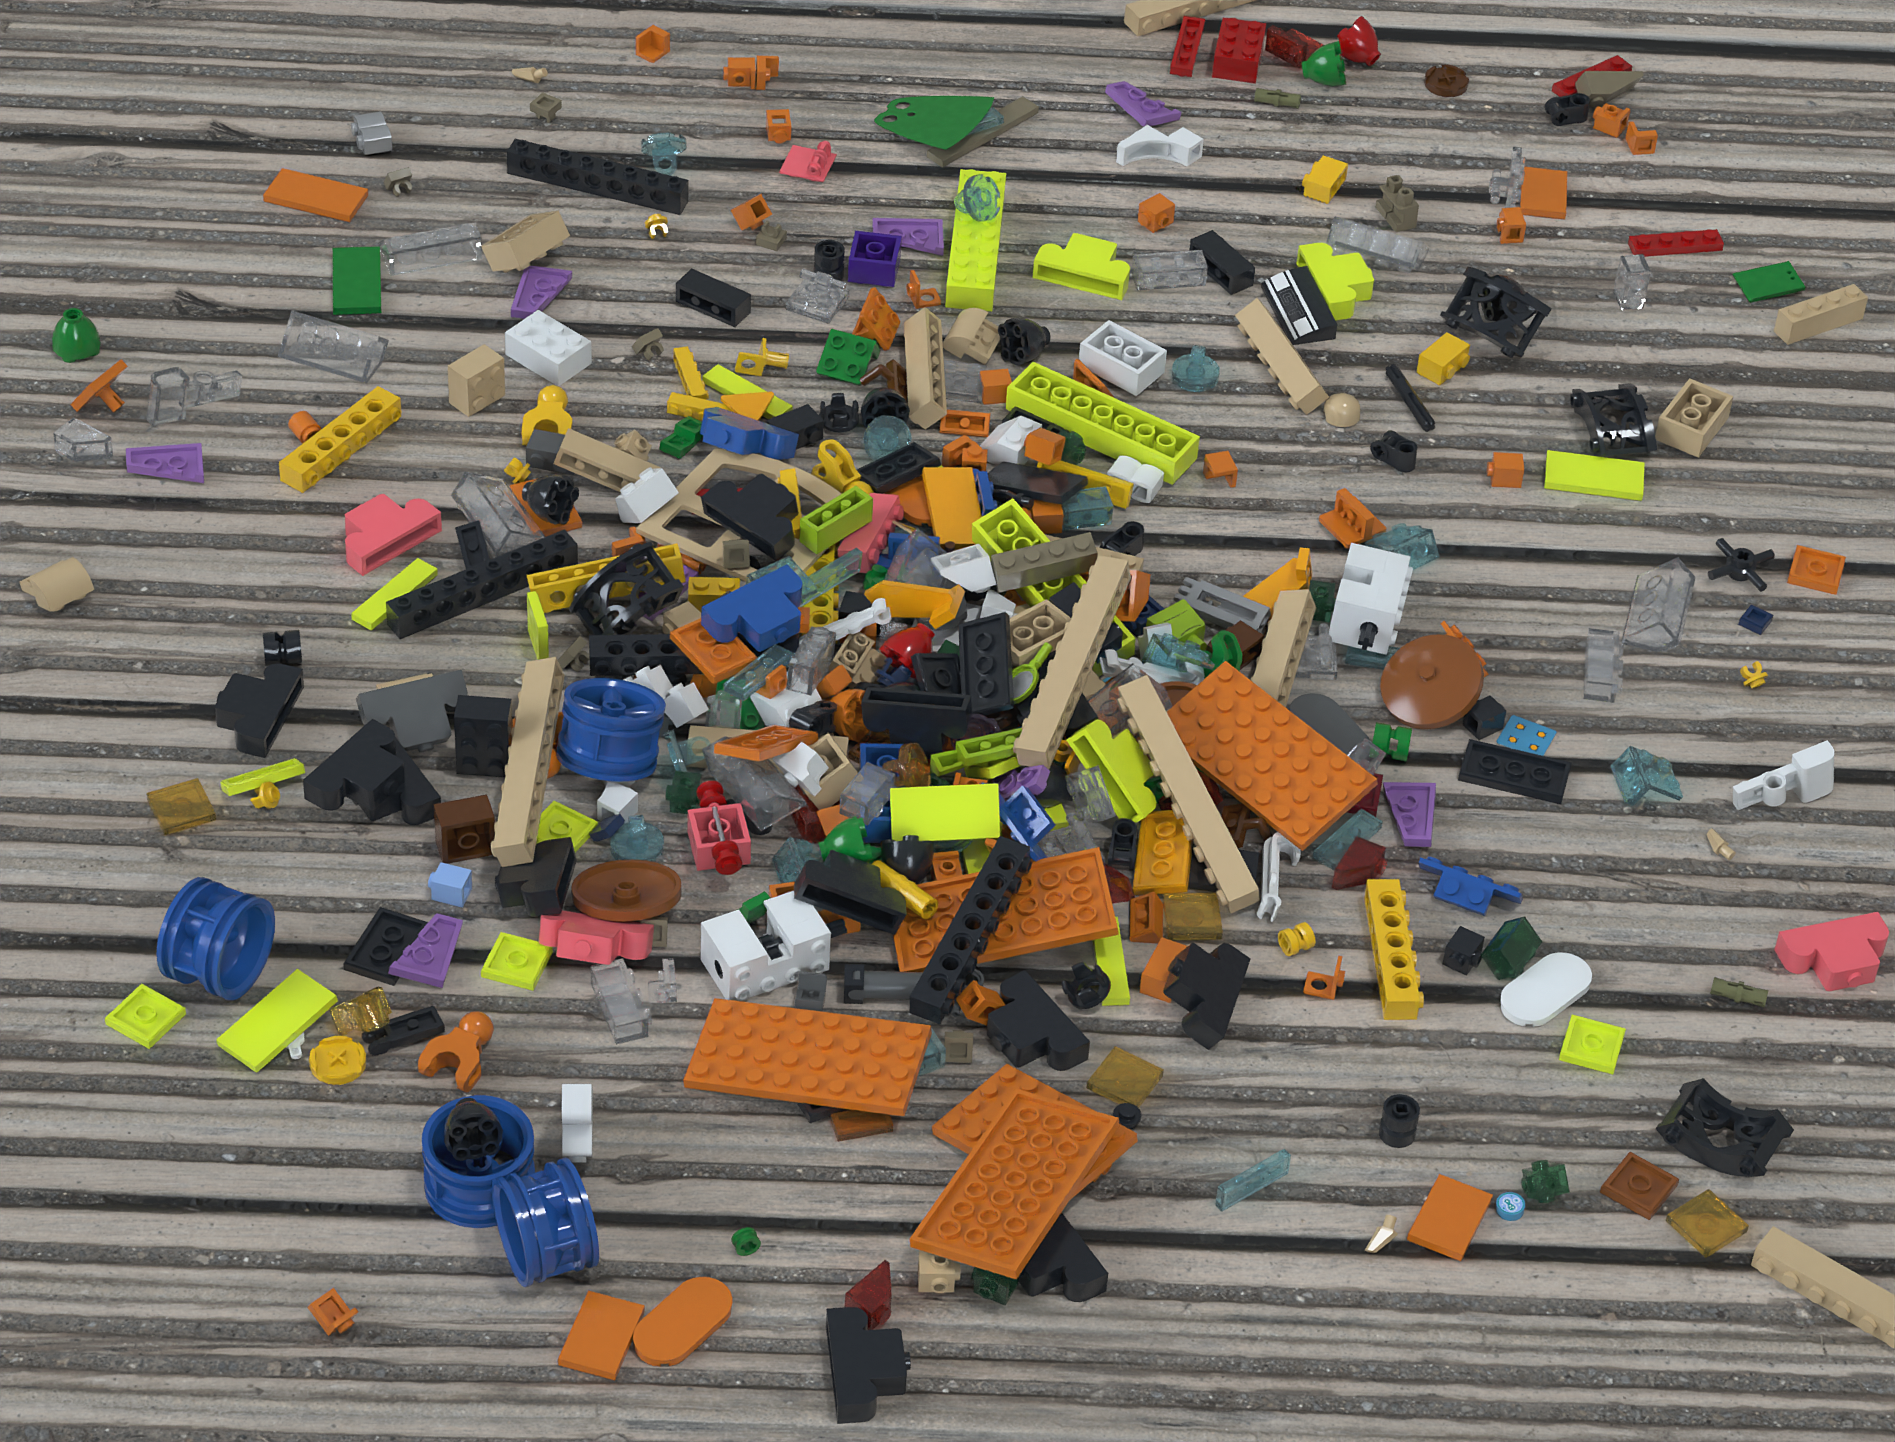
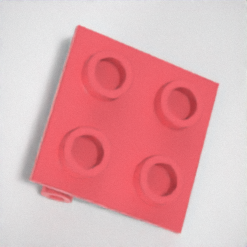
M828 141L820 142L817 150L793 145L779 173L824 182L837 154L831 153V146Z

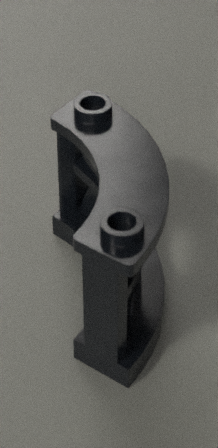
M1467 267L1463 273L1466 279L1446 312L1442 311L1440 313V316L1445 319L1444 323L1452 329L1461 328L1502 348L1500 352L1509 358L1514 356L1523 357L1528 344L1543 319L1548 317L1552 308L1528 293L1523 295L1520 291H1513L1514 285L1498 277L1491 278L1482 270ZM1485 290H1490V294L1488 296L1479 297V295L1484 296ZM1500 294L1503 295L1502 308L1509 318L1484 323L1480 315L1478 303H1489ZM1511 303H1517V307L1513 309L1516 313L1515 315L1509 311L1508 307ZM1462 311H1466L1463 316H1459ZM1536 314L1529 327L1526 328L1523 322ZM1514 326L1520 327L1525 332L1517 346L1507 341L1509 334H1513L1517 339V332L1513 328ZM1493 331H1499V332H1498V336H1496L1495 334H1493V333H1491V332H1493Z
M1631 383L1618 384L1619 389L1595 392L1572 389L1570 404L1574 408V412L1579 414L1585 421L1590 434V451L1594 453V456L1606 457L1657 450L1653 422L1648 420L1645 414L1648 406L1643 395L1636 394L1637 387ZM1609 405L1628 413L1623 416L1620 426L1600 414L1602 409ZM1628 422H1633L1634 425H1631L1629 423V428L1627 429L1626 424ZM1616 436L1620 438V449L1606 450L1603 438L1607 437L1611 440L1610 447L1614 445ZM1626 441L1640 445V447L1624 448Z
M651 542L632 546L629 551L620 555L598 571L573 596V602L569 610L571 613H576L590 635H630L638 627L635 622L646 614L650 617L661 609L677 603L684 586L679 579L675 580L653 549L654 546ZM649 561L654 570L644 576L648 572V567L645 564L641 568H636V566ZM659 576L664 582V585L659 584L658 582L654 581V579H656ZM613 583H637L631 591V605L627 608L620 605L608 607L609 594ZM640 591L647 592V594L639 598ZM591 611L594 613L600 612V614L595 618ZM615 612H619V615L616 618L614 615H611Z
M1704 1078L1682 1085L1679 1090L1680 1095L1663 1121L1656 1127V1130L1667 1144L1673 1146L1688 1158L1718 1172L1741 1177L1764 1176L1767 1172L1765 1166L1783 1138H1789L1794 1131L1778 1109L1757 1110L1746 1107L1743 1111L1730 1105L1731 1100L1717 1092ZM1688 1102L1693 1105V1111L1686 1107ZM1680 1115L1687 1118L1682 1120V1124L1677 1120ZM1724 1127L1733 1131L1734 1137L1739 1143L1727 1147L1713 1146L1705 1129L1718 1130Z

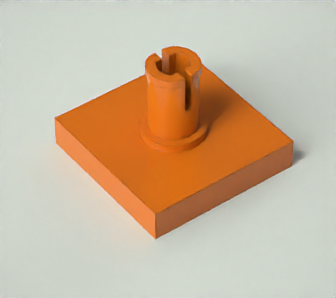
M122 359L90 383L70 405L78 412L91 400L99 396L114 413L125 402L122 401L110 386L128 366Z

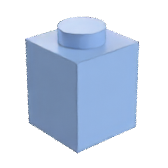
M440 862L436 872H432L428 880V887L431 888V899L463 908L472 890V871Z

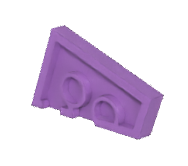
M1125 81L1106 86L1105 93L1143 127L1180 120V111L1177 109L1171 111L1165 108V103L1160 100H1150L1146 97V92Z
M1383 782V790L1404 846L1431 847L1436 783Z

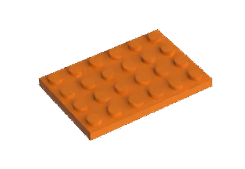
M1006 1064L932 1125V1133L936 1137L969 1154L1015 1088L1086 1109H1093ZM1119 1124L1118 1129L1071 1199L1138 1142L1136 1132Z

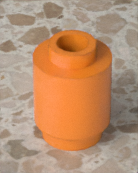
M299 411L293 414L288 423L289 429L301 443L306 442L321 430L319 424L307 411Z

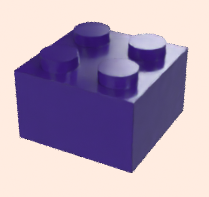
M855 230L848 263V282L895 287L901 259L902 236Z

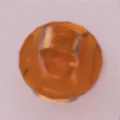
M918 743L903 744L900 747L898 759L888 761L882 765L880 781L883 785L892 788L904 785L905 787L930 786V773L925 774L923 765L928 763ZM892 771L898 773L899 776L890 777L886 773Z

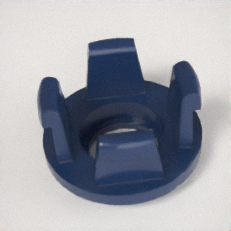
M890 657L884 660L885 664L880 670L877 669L874 672L878 678L877 683L886 686L895 682L906 681L912 674V671L903 664L899 668L895 666L888 674L885 673L892 663V658Z

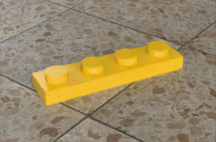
M1061 460L1050 466L1038 461V468L1087 476L1088 485L1077 494L1124 509L1129 507L1134 483Z

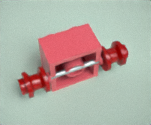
M706 781L700 784L696 790L697 797L700 800V808L688 810L687 833L697 871L716 869L722 875H732L738 872L742 865L751 864V839L741 803L727 805L721 783Z

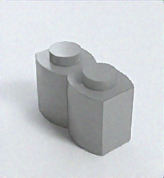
M381 111L354 116V122L351 123V132L353 136H356L358 149H362L365 155L392 151L391 133Z

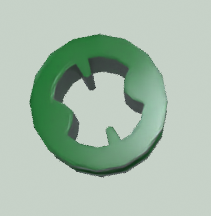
M745 1227L736 1231L731 1238V1242L740 1256L751 1255L761 1246V1241L757 1237L755 1229L751 1227Z

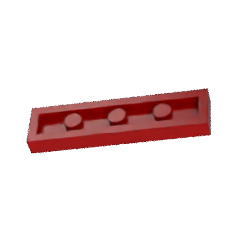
M1190 16L1183 17L1170 66V74L1192 77L1205 27V19Z
M1616 55L1554 83L1552 92L1559 97L1576 94L1578 92L1575 82L1585 71H1632V65Z
M1717 229L1629 236L1628 245L1634 258L1723 251L1724 242Z

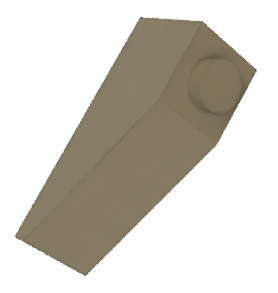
M1585 71L1575 82L1578 93L1585 94L1590 98L1589 106L1597 107L1633 88L1644 74L1643 71Z

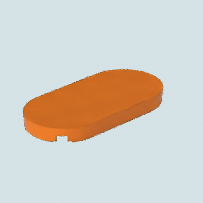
M922 475L883 493L899 495L900 505L904 509L903 517L918 526H922V523H928V526H932Z
M695 1277L683 1282L636 1325L633 1332V1343L637 1356L649 1365L660 1367L661 1364L668 1363L669 1366L676 1365L686 1359L730 1317L732 1294L728 1287L721 1281L710 1277Z

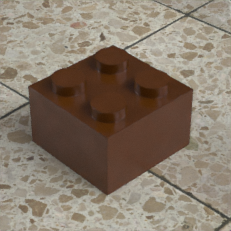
M487 794L434 804L435 842L442 863L450 864L493 855L491 842L495 838V816Z

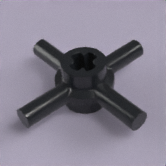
M1724 538L1716 541V546L1728 558L1726 565L1708 571L1710 580L1729 575L1735 581L1749 580L1760 592L1767 588V584L1758 576L1755 570L1757 564L1775 558V553L1772 549L1754 555L1751 550L1746 548L1734 550Z

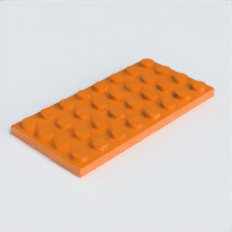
M1226 661L1167 711L1193 764L1257 816L1264 818L1266 823L1301 851L1305 850L1378 785L1376 777Z
M1097 847L1033 861L1029 873L1023 874L1021 878L1022 883L1018 893L1012 894L1007 913L1001 914L995 934L991 933L988 937L989 941L986 951L977 957V964L1119 935L1100 848ZM979 872L917 884L919 888L934 897L939 905L936 913L929 919H923L906 907L907 915L896 934L893 935L900 972H924Z
M714 998L683 1079L684 1087L905 1116L932 1034L931 1025Z
M1015 1088L910 1237V1247L1017 1279L1118 1129L1119 1118Z

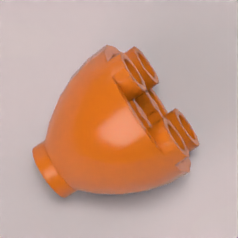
M848 689L839 692L832 698L828 697L825 699L837 704V711L834 712L833 722L836 726L835 732L842 737H849L848 740L862 742L870 733V730L865 727L862 718L861 701L865 690Z

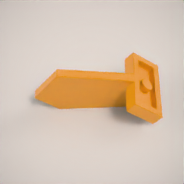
M1300 548L1298 558L1291 559L1243 597L1270 607L1271 616L1269 620H1271L1274 613V603L1278 600L1280 591L1306 589L1310 591L1313 576L1310 549Z
M883 580L867 589L864 595L871 604L878 598H885L886 607H890L891 617L930 618L929 623L934 629H937L956 617L965 591L959 584L951 589Z

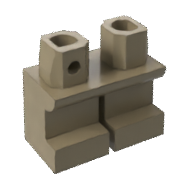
M1400 175L1387 177L1386 184L1379 186V189L1383 192V199L1376 200L1375 206L1396 233L1416 228L1419 204L1413 198L1414 192L1402 185L1403 179Z

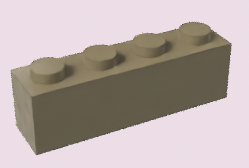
M1091 532L991 555V565L997 591L1000 593L1089 572L1090 567L1096 563L1098 552Z

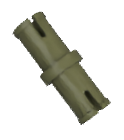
M1256 88L1254 100L1255 102L1274 104V107H1279L1280 105L1299 109L1301 94L1282 92L1281 89L1274 91Z
M1714 977L1710 994L1733 999L1735 1003H1740L1741 1001L1765 1007L1769 990L1744 985L1745 982L1742 981L1736 983Z

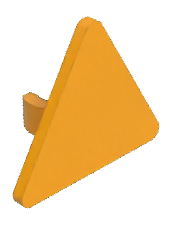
M758 392L722 395L721 402L734 413L759 421L774 398V393Z
M1061 740L1059 750H1057L1054 759L1059 762L1066 761L1064 768L1070 779L1075 780L1080 760L1066 740Z

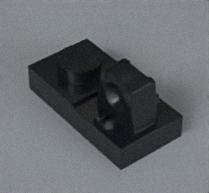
M479 520L455 527L466 569L490 560Z

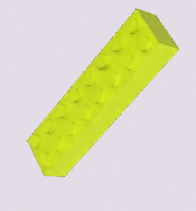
M960 169L945 308H979L985 311H993L1006 173Z
M1032 362L1007 387L1006 410L1011 411L1015 406L1063 427L1065 430L1067 429L1072 435V440L1116 460L1119 456H1128L1141 464L1155 466L1164 472L1163 481L1171 485L1180 478L1198 457L1200 436L1038 363Z
M1014 499L972 523V541L975 544H980L989 555L990 562L991 555L1050 542ZM1080 574L1015 590L1030 607H1033L1046 599L1049 601L1051 596L1073 582L1080 589L1087 582ZM1115 615L1112 623H1116L1123 632L1122 648L1116 652L1118 658L1127 660L1135 655L1136 638ZM1095 662L1092 670L1098 676L1103 675L1100 662L1098 664Z

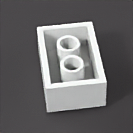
M537 310L505 332V355L556 386L562 385L592 364L591 341L540 310Z
M1108 320L1080 343L1079 360L1093 374L1137 396L1165 373L1167 350Z

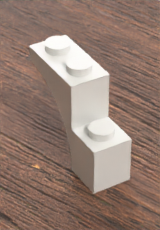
M1146 125L1118 144L1116 162L1125 166L1133 161L1156 158L1171 160L1188 167L1202 157L1204 139L1184 127L1166 136L1151 126Z
M661 665L650 669L649 666L644 667L635 673L637 678L634 680L631 676L624 679L625 681L645 686L658 693L665 701L666 715L672 720L676 728L709 710L694 682L685 687L682 683L673 687Z
M602 780L606 788L597 800V819L602 821L604 818L621 814L625 822L618 829L620 830L638 812V793L629 788L635 780L624 782Z

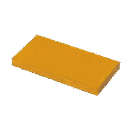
M923 467L922 476L934 537H940V550H945V543L948 541L955 543V550L976 545L972 541V523L980 519L982 515L972 467Z
M1173 810L1152 811L1141 820L1133 880L1134 895H1145L1154 891L1156 894L1188 892L1193 840H1187L1182 826L1185 824L1182 818L1177 819Z

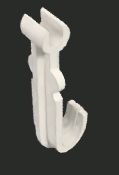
M885 598L874 600L872 607L861 612H853L844 619L837 620L799 638L800 666L805 669H816L825 666L826 657L823 653L813 656H807L805 653L843 638L850 633H858L864 627L878 623L884 625L889 623L892 618L890 607H886Z
M1112 649L1105 650L1106 659L1099 658L1104 676L1115 677L1118 674L1130 676L1134 681L1148 675L1153 686L1171 681L1188 682L1198 685L1205 677L1201 663L1187 656L1184 660L1188 672H1179L1148 662L1142 664L1135 657H1131L1129 660L1118 658L1117 652Z
M1279 832L1273 834V837H1269L1263 846L1261 903L1257 911L1259 919H1262L1264 912L1270 913V921L1272 922L1275 920L1281 905V899L1278 897L1279 852H1285L1290 856L1292 866L1297 865L1301 855V850Z

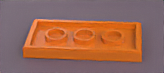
M282 168L263 194L264 202L351 222L368 197V189Z
M771 725L714 744V753L762 761L790 752L801 742L807 746L812 745L818 741V733Z

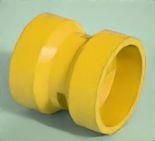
M1306 922L1297 924L1294 929L1286 928L1278 933L1279 945L1287 956L1297 954L1300 949H1311L1316 943L1314 932Z

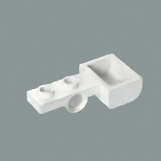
M1828 740L1792 754L1791 764L1771 772H1765L1758 777L1742 781L1738 785L1733 786L1734 806L1737 810H1741L1761 801L1769 806H1779L1786 800V791L1793 789L1803 803H1808L1828 795L1834 788L1833 747Z

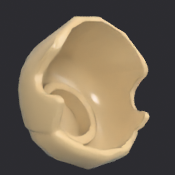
M1346 393L1331 395L1324 403L1326 422L1336 427L1354 426L1360 420L1359 401L1354 396Z

